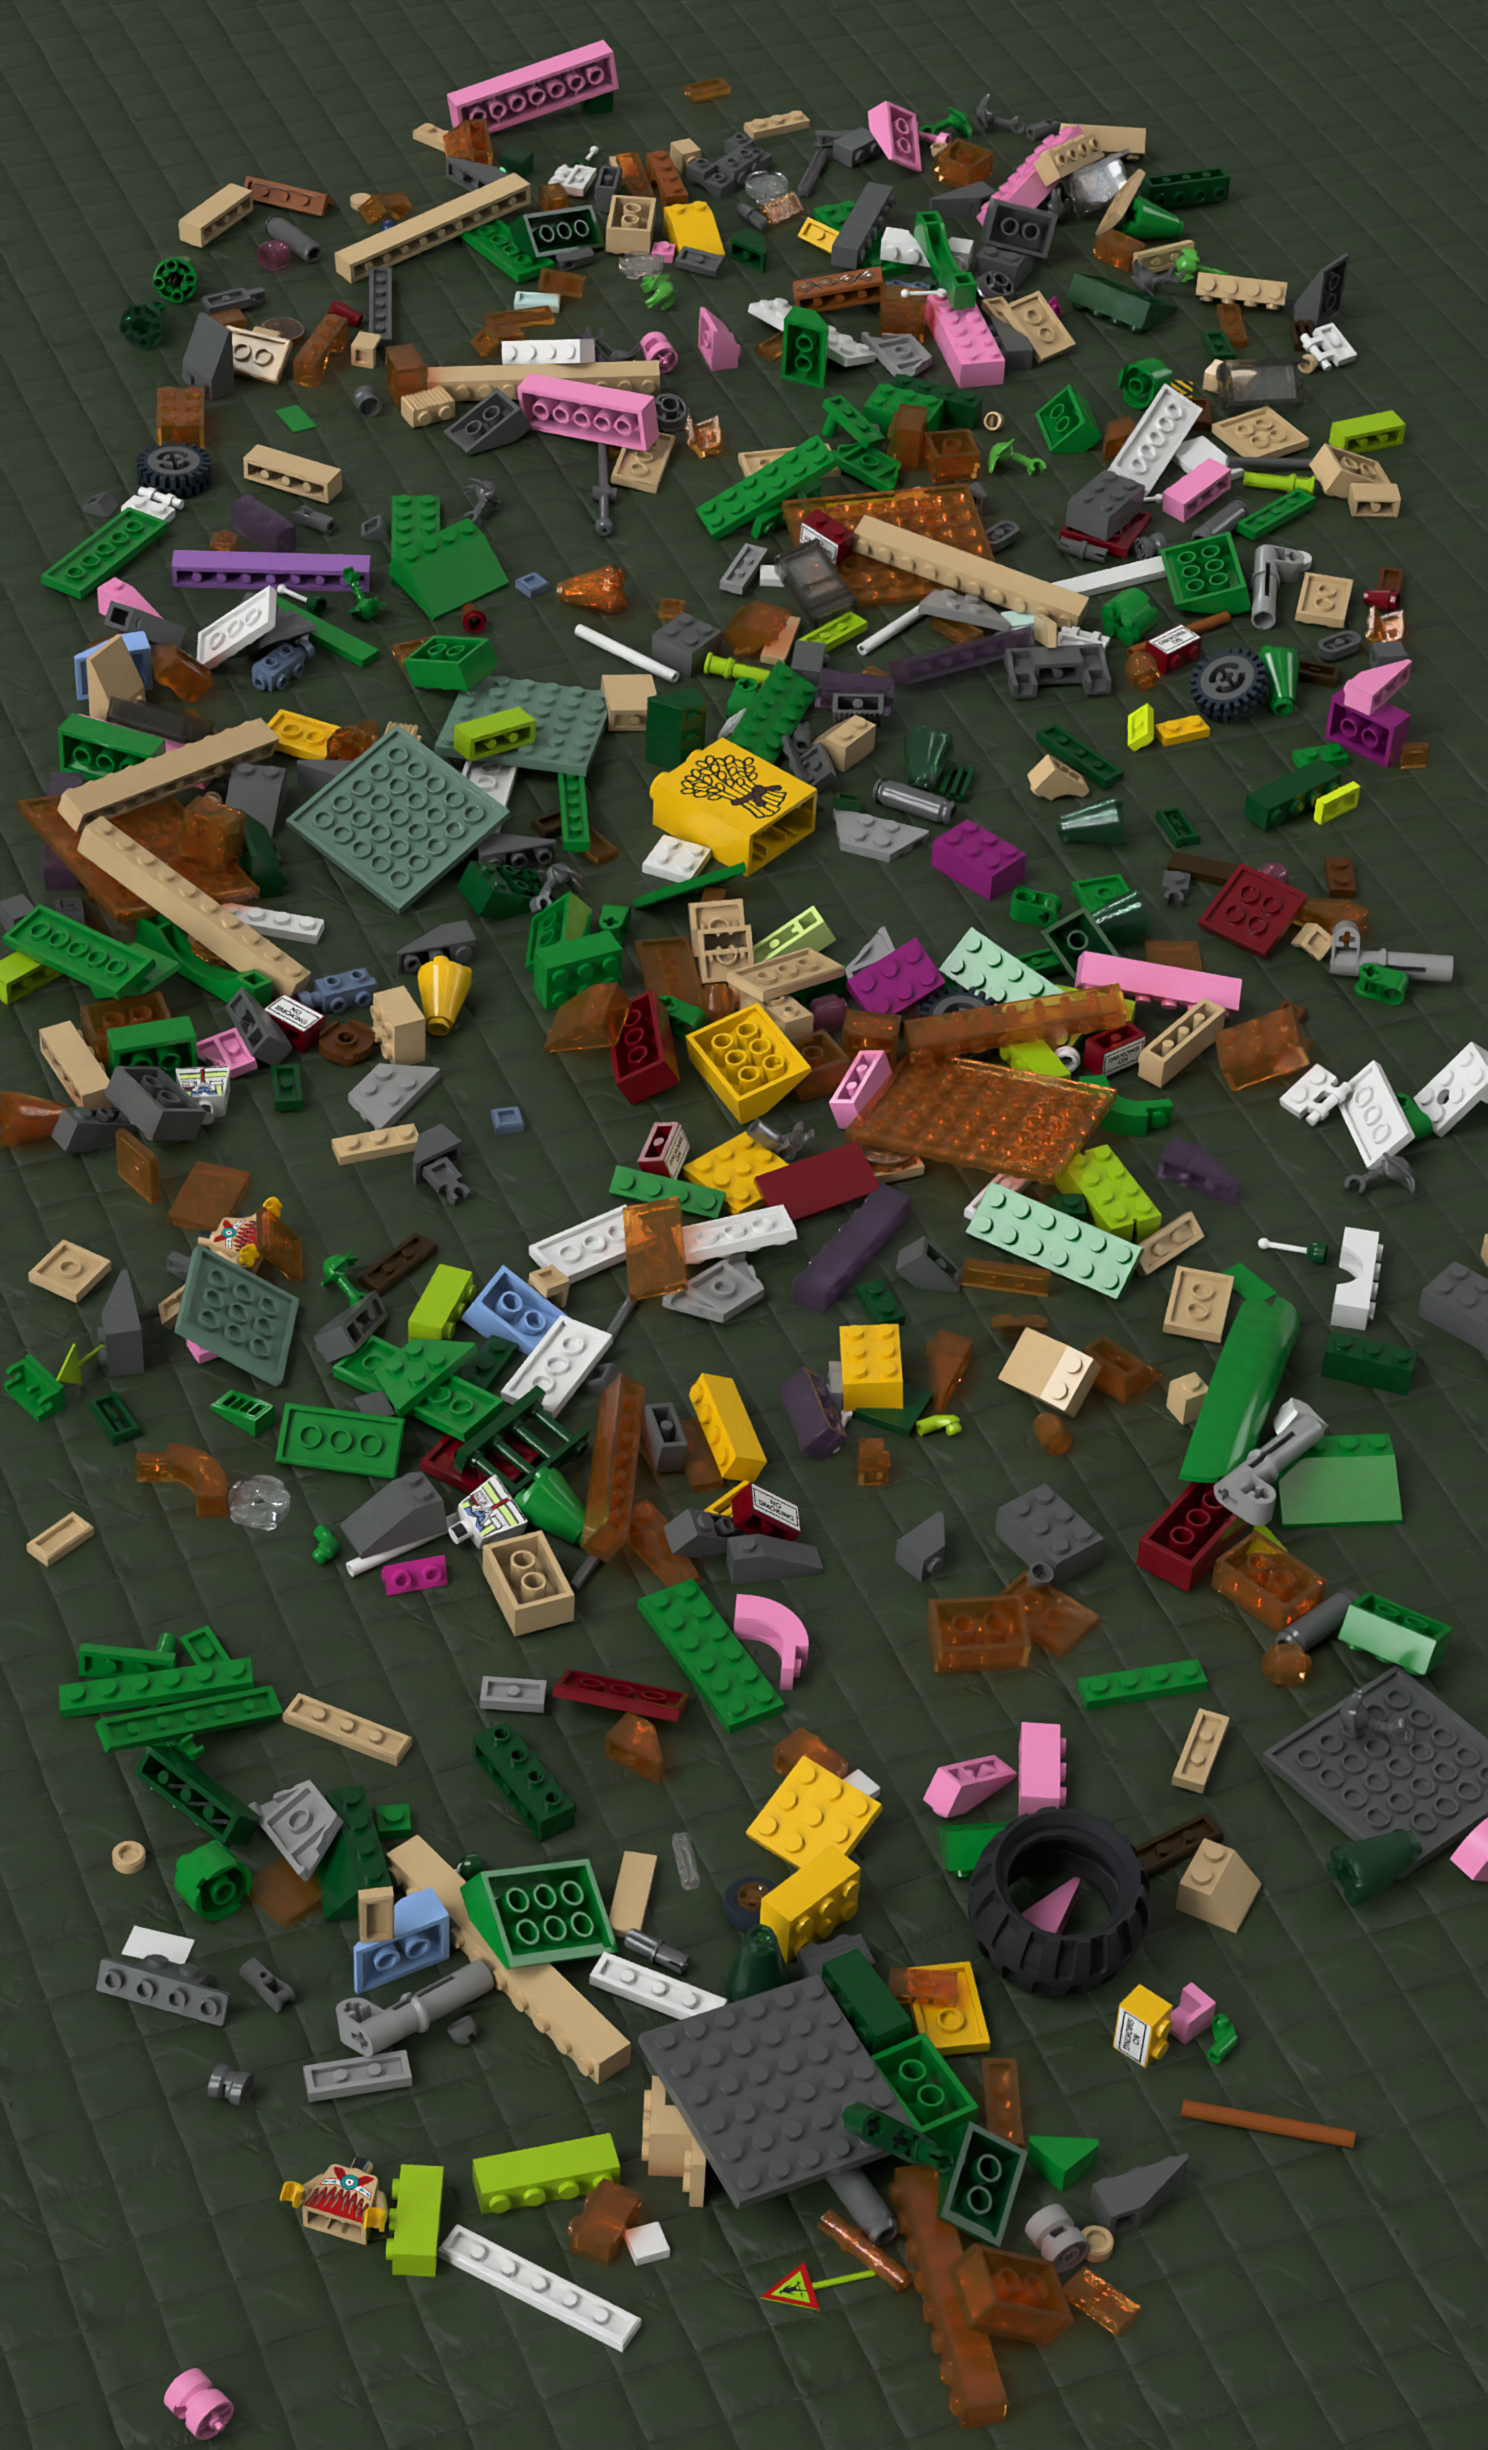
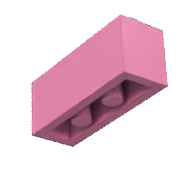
M1211 458L1207 459L1163 492V511L1183 523L1231 488V469Z
M884 1050L859 1051L831 1098L829 1105L839 1129H864L892 1081L894 1075Z
M1021 1723L1018 1817L1025 1813L1028 1815L1034 1814L1044 1807L1055 1806L1056 1809L1065 1807L1066 1787H1060V1782H1065L1066 1763L1060 1762V1757H1065L1066 1738H1060V1724Z

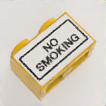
M1139 1984L1119 2004L1113 2047L1144 2068H1147L1154 2059L1160 2060L1169 2047L1167 2037L1173 2025V2022L1170 2020L1173 2005Z

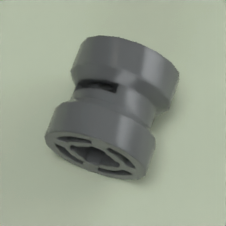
M363 385L356 390L354 398L360 414L368 418L376 416L382 408L376 389L370 385Z
M1159 532L1151 534L1149 538H1137L1134 542L1135 554L1140 561L1152 558V556H1161L1160 550L1167 548L1166 540Z
M219 2063L211 2075L208 2084V2095L216 2099L227 2098L231 2104L243 2107L251 2094L254 2075L244 2070L240 2072L233 2071L230 2065Z

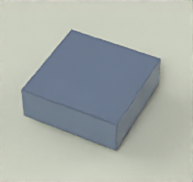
M533 572L515 580V587L531 599L549 591L550 583L536 572Z
M518 1106L491 1110V1119L496 1135L524 1132V1122Z

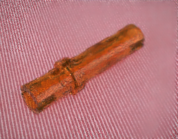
M832 2209L828 2210L821 2217L820 2220L825 2223L819 2222L818 2229L840 2244V2250L845 2254L851 2253L891 2285L898 2293L907 2288L910 2284L908 2280H912L913 2274L863 2236V2230L858 2226L853 2228Z

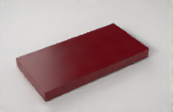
M858 1141L754 1178V1183L766 1208L783 1204L793 1224L876 1195L881 1191L880 1185Z
M572 1669L566 1670L556 1682L552 1694L553 1697L678 1722L686 1711L691 1697L689 1693Z

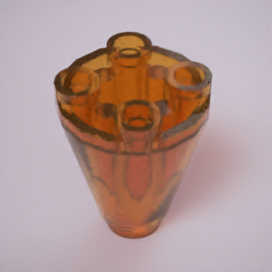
M608 564L564 579L563 582H558L557 584L558 600L574 606L608 613H618L621 608H626L627 596L623 593V583L626 580L625 570L623 568L619 569L616 564Z
M363 720L338 728L327 739L326 747L329 760L355 761L380 739L378 724L372 720Z
M14 1090L1 1091V1147H15L51 1137L62 1109L75 1107H69L64 1103Z

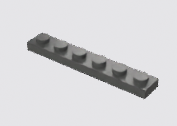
M369 267V333L381 335V341L376 347L378 349L392 347V267Z

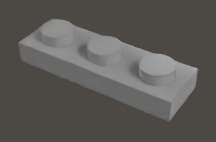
M745 543L720 580L719 589L729 591L732 594L742 595L759 571L760 565H763L767 559L768 549Z
M406 2050L303 2066L309 2102L412 2086V2075Z

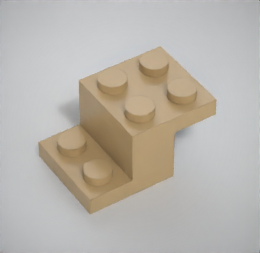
M743 899L688 903L693 957L699 958L701 984L727 981V973L754 964L751 925H745Z
M652 2076V2090H644L641 2161H648V2176L683 2177V2192H689V2207H703L706 2156L675 2105H665L666 2089L658 2076Z

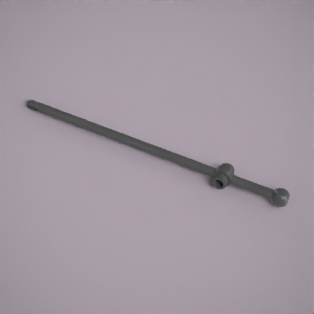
M598 442L599 486H592L591 500H598L600 519L595 524L596 532L599 535L608 536L614 529V524L609 518V502H615L617 488H611L608 485L607 444Z

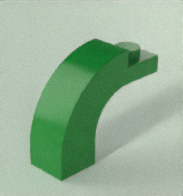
M1106 1074L1080 1076L1078 1078L1076 1099L1079 1107L1091 1122L1102 1129L1124 1136L1146 1137L1147 1129L1170 1127L1173 1109L1171 1099L1128 1100L1117 1095L1111 1089Z

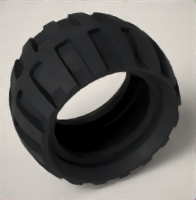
M1055 1806L1041 1808L1031 1815L1025 1813L1009 1822L1003 1830L992 1837L983 1849L973 1869L968 1890V1916L972 1925L973 1937L981 1954L985 1958L988 1957L990 1959V1964L994 1971L1003 1979L1008 1978L1016 1983L1018 1989L1030 1994L1032 1991L1048 1994L1049 1998H1062L1066 1994L1076 1993L1078 1996L1094 1991L1101 1982L1105 1984L1111 1981L1127 1966L1143 1941L1151 1907L1148 1875L1141 1859H1138L1136 1848L1126 1835L1122 1836L1114 1828L1113 1823L1102 1816L1097 1818L1085 1813V1810L1072 1807L1068 1810L1056 1809ZM1040 1870L1065 1871L1084 1879L1101 1894L1110 1912V1917L1104 1924L1087 1933L1062 1935L1044 1931L1024 1919L1011 1902L1008 1888L1020 1877Z

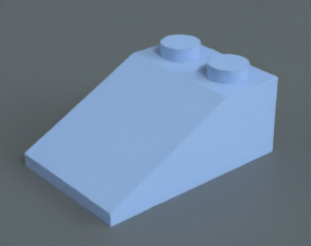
M145 632L119 634L122 636L145 686V691L153 690L151 648ZM109 640L74 656L78 700L89 699L86 658Z
M502 1265L461 1319L483 1337L489 1339L491 1335H495L518 1344V1351L530 1355L560 1315L568 1316Z
M432 1887L420 1892H413L407 1897L400 1899L394 1905L395 1939L360 1943L359 1941L354 1946V1990L357 1995L449 1959V1914Z

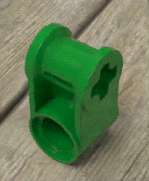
M742 677L735 682L734 689L727 703L726 719H729L744 708L747 709L757 692L758 683L755 679Z
M1020 887L1012 893L1009 916L1016 922L1047 928L1058 922L1057 913L1062 908V900L1053 893H1044ZM1051 900V906L1048 907V903Z
M603 904L599 919L601 932L609 930L619 945L622 946L630 926L631 907Z
M1364 963L1359 967L1358 975L1360 978L1354 988L1355 993L1359 997L1376 1000L1391 1006H1396L1403 1002L1409 985V978L1404 972L1381 967L1374 963Z
M670 995L659 996V999L668 1010L672 1035L686 1041V1035L701 1029L706 1024L707 1016L698 1006L688 1004Z
M1394 1093L1415 1135V1138L1409 1143L1430 1136L1433 1127L1428 1115L1423 1113L1406 1094Z

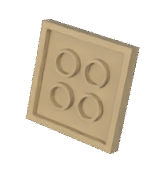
M1268 406L1214 423L1211 430L1214 435L1242 457L1279 458L1309 447L1310 441L1308 437Z

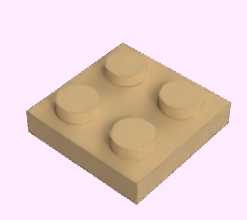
M63 1239L28 1273L29 1282L78 1303L112 1268L110 1260Z

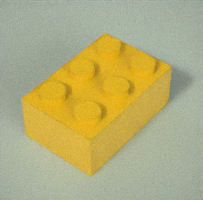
M899 1324L839 1326L843 1411H855L856 1408L903 1409Z
M831 1845L761 1898L758 1941L784 1963L788 1964L797 1957V1951L802 1950L804 1946L815 1943L819 1939L827 1938L837 1925L844 1920H850L858 1910L861 1867Z

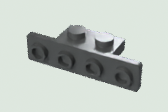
M785 734L781 738L785 746L783 751L790 760L788 765L795 773L796 778L817 789L816 809L819 811L823 806L818 792L837 778L827 749L819 741L804 754L798 753L794 748V741Z
M159 1954L147 1955L136 1966L107 1957L101 1960L96 1989L113 1996L217 2026H222L226 2022L230 2001V1993L208 1987L211 1973L200 1970V1967L195 1964H178L169 1961L167 1957Z

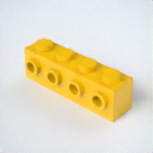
M702 1373L697 1382L691 1387L689 1397L722 1478L738 1481L746 1479L754 1483L766 1465L767 1460L732 1378Z

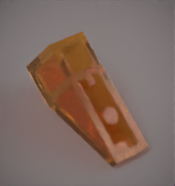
M1308 897L1309 901L1293 921L1294 924L1301 927L1306 923H1317L1332 936L1333 929L1337 923L1349 920L1357 925L1361 937L1367 929L1370 909L1347 900ZM1348 931L1342 936L1343 942L1349 945L1348 938L1350 936Z
M942 1329L939 1330L934 1340H929L925 1355L929 1357L928 1372L936 1415L944 1414L971 1361L973 1347L972 1338Z
M648 1499L622 1511L621 1537L668 1587L692 1578L695 1582L700 1581V1576L689 1557L672 1554L663 1530L668 1521Z

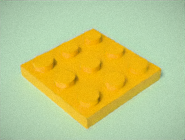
M745 1131L683 1166L682 1176L692 1184L725 1191L727 1195L723 1208L732 1215L755 1211L765 1205L756 1188L754 1178L789 1164L771 1150L749 1137Z
M803 1755L745 1833L748 1838L800 1870L831 1845L848 1857L880 1815L883 1807L881 1803Z

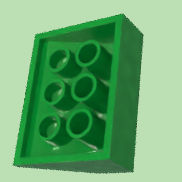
M469 518L393 552L388 574L433 621L462 608L466 603H473L509 585V580L486 537Z
M1230 531L1160 550L1176 609L1209 614L1227 611L1230 615L1252 610L1247 586Z
M1389 1434L1323 1436L1319 1442L1279 1472L1277 1480L1271 1483L1276 1492L1275 1502L1282 1529L1402 1524L1395 1454Z
M589 1858L483 1871L460 1887L470 1921L507 1970L601 1957L604 1952L612 1955L619 1953Z

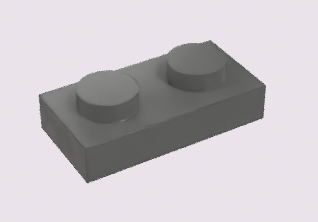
M687 246L682 247L675 259V267L715 278L725 263L724 256Z

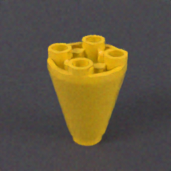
M445 956L434 957L433 961L422 965L418 971V985L425 1024L428 1032L436 1036H444L449 1033L472 984L471 968L449 961Z

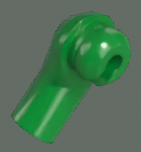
M320 1525L313 1532L319 1544L318 1548L312 1552V1556L319 1564H325L328 1559L331 1560L338 1552L339 1544L327 1526Z
M1217 2014L1211 2020L1215 2043L1206 2051V2055L1215 2064L1220 2063L1236 2046L1238 2041L1234 2025L1225 2014Z

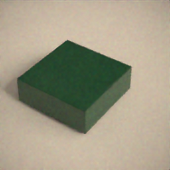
M836 792L833 797L835 809L860 812L861 801L859 796Z

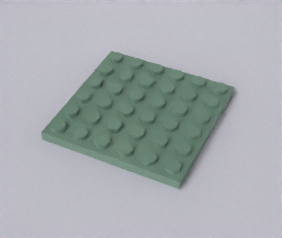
M488 676L475 684V688L466 692L459 691L435 744L434 753L438 756L466 759L453 748L454 725L520 707L536 720L535 743L474 761L586 777L608 721V709L603 690H588L579 686L566 687L559 686L556 683H538L530 679L516 680L510 679L507 676Z
M397 724L286 819V825L400 915L511 816L507 808Z

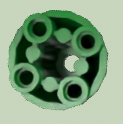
M1136 195L1126 210L1125 221H1122L1120 226V234H1124V237L1130 240L1173 239L1174 237L1179 238L1181 236L1184 221L1147 199Z
M185 255L163 259L156 266L152 285L162 298L179 304L188 300L195 293L198 286V275L195 264L190 257Z
M1263 646L1260 648L1258 656L1264 663L1270 681L1269 695L1264 697L1276 715H1288L1293 711L1300 669L1298 652L1295 648Z
M543 1466L533 1478L535 1482L528 1490L522 1489L514 1498V1502L528 1523L573 1545L579 1544L582 1548H585L594 1540L599 1532V1529L595 1526V1521L563 1474L556 1468L549 1469L547 1466Z

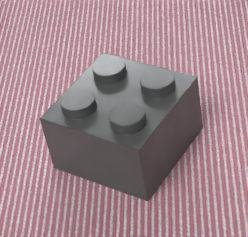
M682 612L652 634L651 659L691 678L704 668L709 652H712L714 656H721L722 631Z

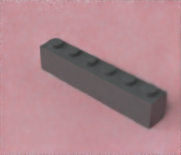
M872 182L867 183L832 244L831 265L857 270L860 262H864L866 252L870 251L872 241H875L877 238L878 230L883 228L884 219H888L890 209H893L895 206L896 196L893 195V186Z

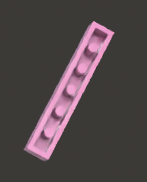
M1084 951L1078 957L1074 988L1123 999H1134L1137 1004L1141 1005L1157 1003L1161 1004L1162 1008L1170 1010L1179 1007L1189 1011L1201 999L1205 998L1225 1008V1019H1228L1229 1016L1232 1017L1239 1011L1242 979Z

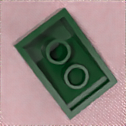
M968 2121L950 2130L947 2135L943 2150L950 2151L953 2154L954 2164L944 2160L943 2164L951 2167V2170L947 2173H939L937 2218L997 2249L1000 2248L1028 2152Z

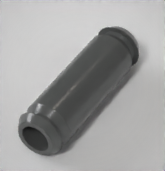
M279 215L270 216L266 220V233L307 263L316 262L320 258L322 253L321 246Z
M1240 500L1232 501L1192 533L1191 541L1229 531L1231 533L1236 529L1237 522L1249 516L1247 504Z
M885 778L877 780L872 792V798L876 803L880 801L882 805L937 823L944 822V825L952 823L957 811V804L953 800L949 802L945 797L892 780L886 781Z
M1342 1588L1339 1592L1324 1600L1286 1627L1283 1632L1277 1634L1275 1644L1279 1653L1287 1659H1297L1300 1655L1309 1651L1342 1627L1349 1605L1360 1596L1352 1589Z
M860 2166L826 2178L863 2234L869 2237L870 2243L882 2246L891 2242L899 2232L898 2220L894 2219V2214Z

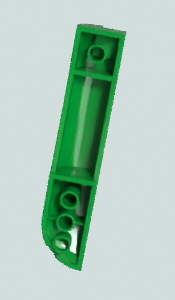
M1277 1296L1273 1306L1258 1299H1246V1301L1242 1302L1207 1390L1179 1479L1198 1483H1217L1218 1479L1224 1478L1243 1463L1250 1451L1258 1449L1280 1380L1300 1332L1299 1314L1296 1308L1284 1298Z

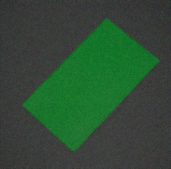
M298 404L274 410L294 433L317 427Z
M1241 1263L1220 1273L1234 1276L1233 1289L1245 1299L1264 1301L1277 1294L1276 1291Z

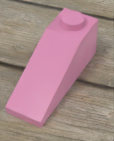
M115 577L97 588L99 613L105 616L110 602L114 601L162 618L133 586Z
M1406 659L1362 671L1352 680L1349 679L1343 690L1345 693L1344 705L1370 716L1409 682L1412 661Z
M995 1755L938 1767L923 1800L941 1817L949 1818L962 1815L1015 1779L1017 1772Z
M1077 1877L1072 1878L1021 1913L1024 1919L1044 1931L1062 1934L1078 1901L1081 1879Z

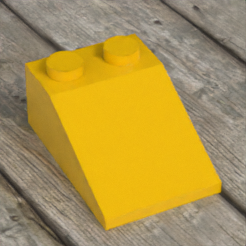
M695 201L691 204H674L664 207L663 231L670 243L676 244L677 255L683 246L724 256L725 258V252L713 213L706 202Z

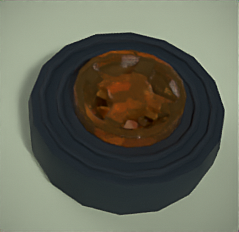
M745 1876L736 1879L728 1886L724 1894L723 1911L728 1921L741 1930L759 1932L761 1898L775 1889L777 1885L769 1879L760 1876Z

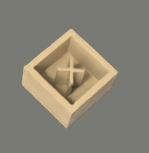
M405 986L373 993V1005L370 1006L373 1019L371 1030L374 1042L378 1043L381 1047L383 1057L386 1060L389 1059L391 1064L412 1065L425 1061V1017Z

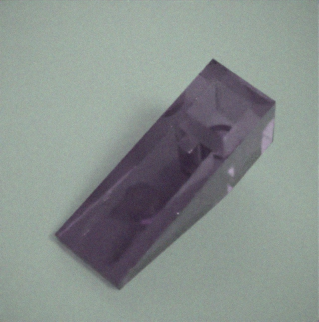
M1174 1136L1160 1155L1157 1176L1235 1206L1240 1182L1202 1147Z

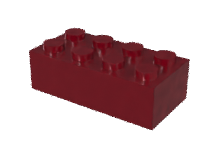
M653 989L604 1012L615 1083L631 1105L680 1083L668 1010Z
M1192 1482L1140 1538L1136 1565L1189 1593L1250 1523L1219 1503L1214 1494V1485L1216 1483Z

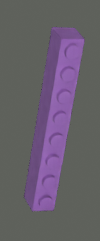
M174 550L172 559V587L263 590L270 585L277 590L278 586L283 584L289 590L353 592L343 576V569L352 566L354 571H359V583L362 591L369 592L371 578L370 555Z

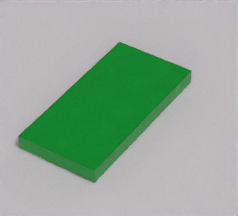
M742 862L649 892L633 899L632 903L634 909H640L727 881L746 873L747 869L745 863Z
M285 1402L275 1462L276 1464L395 1480L397 1478L406 1420L404 1418Z

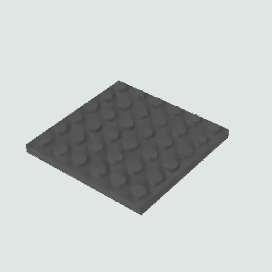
M1395 1665L1360 1688L1363 1689L1362 1704L1365 1706L1369 1718L1373 1717L1375 1720L1379 1719L1386 1721V1723H1394L1397 1719L1405 1718L1407 1720L1405 1731L1411 1729L1416 1731L1415 1740L1412 1743L1400 1744L1391 1735L1382 1734L1379 1731L1375 1732L1373 1729H1367V1727L1358 1731L1357 1740L1353 1741L1351 1729L1342 1724L1339 1715L1341 1707L1349 1698L1348 1696L1263 1752L1261 1762L1396 1878L1401 1880L1475 1829L1488 1817V1739L1401 1667Z
M819 1974L640 2033L638 2039L640 2047L737 2210L892 2155L882 2148L848 2132L844 2128L843 2112L847 2106L853 2105L857 2101L869 2105L915 2129ZM896 2133L892 2136V2140L903 2144L905 2138Z

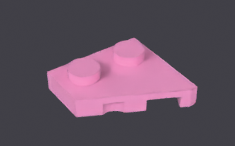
M236 1027L197 1042L198 1060L210 1067L229 1066L231 1078L258 1068L255 1058L251 1056Z

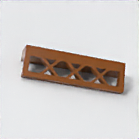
M246 176L244 188L252 190L254 202L322 218L325 216L327 205L334 207L335 200L327 194Z

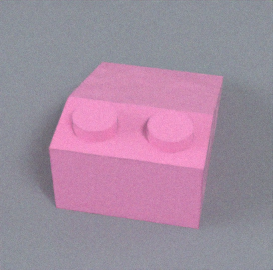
M888 101L869 110L870 132L888 159L916 172H921L916 114Z

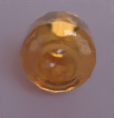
M1136 652L1129 656L1124 665L1127 679L1134 688L1150 689L1160 677L1156 660L1151 654Z
M726 983L706 984L704 989L699 991V1008L705 1012L707 1018L710 1017V1023H714L735 1012L734 993L730 987H726Z
M1274 1644L1268 1649L1267 1653L1263 1654L1262 1670L1264 1676L1269 1678L1275 1685L1300 1684L1305 1679L1306 1673H1309L1311 1670V1658L1309 1654H1305L1299 1644Z

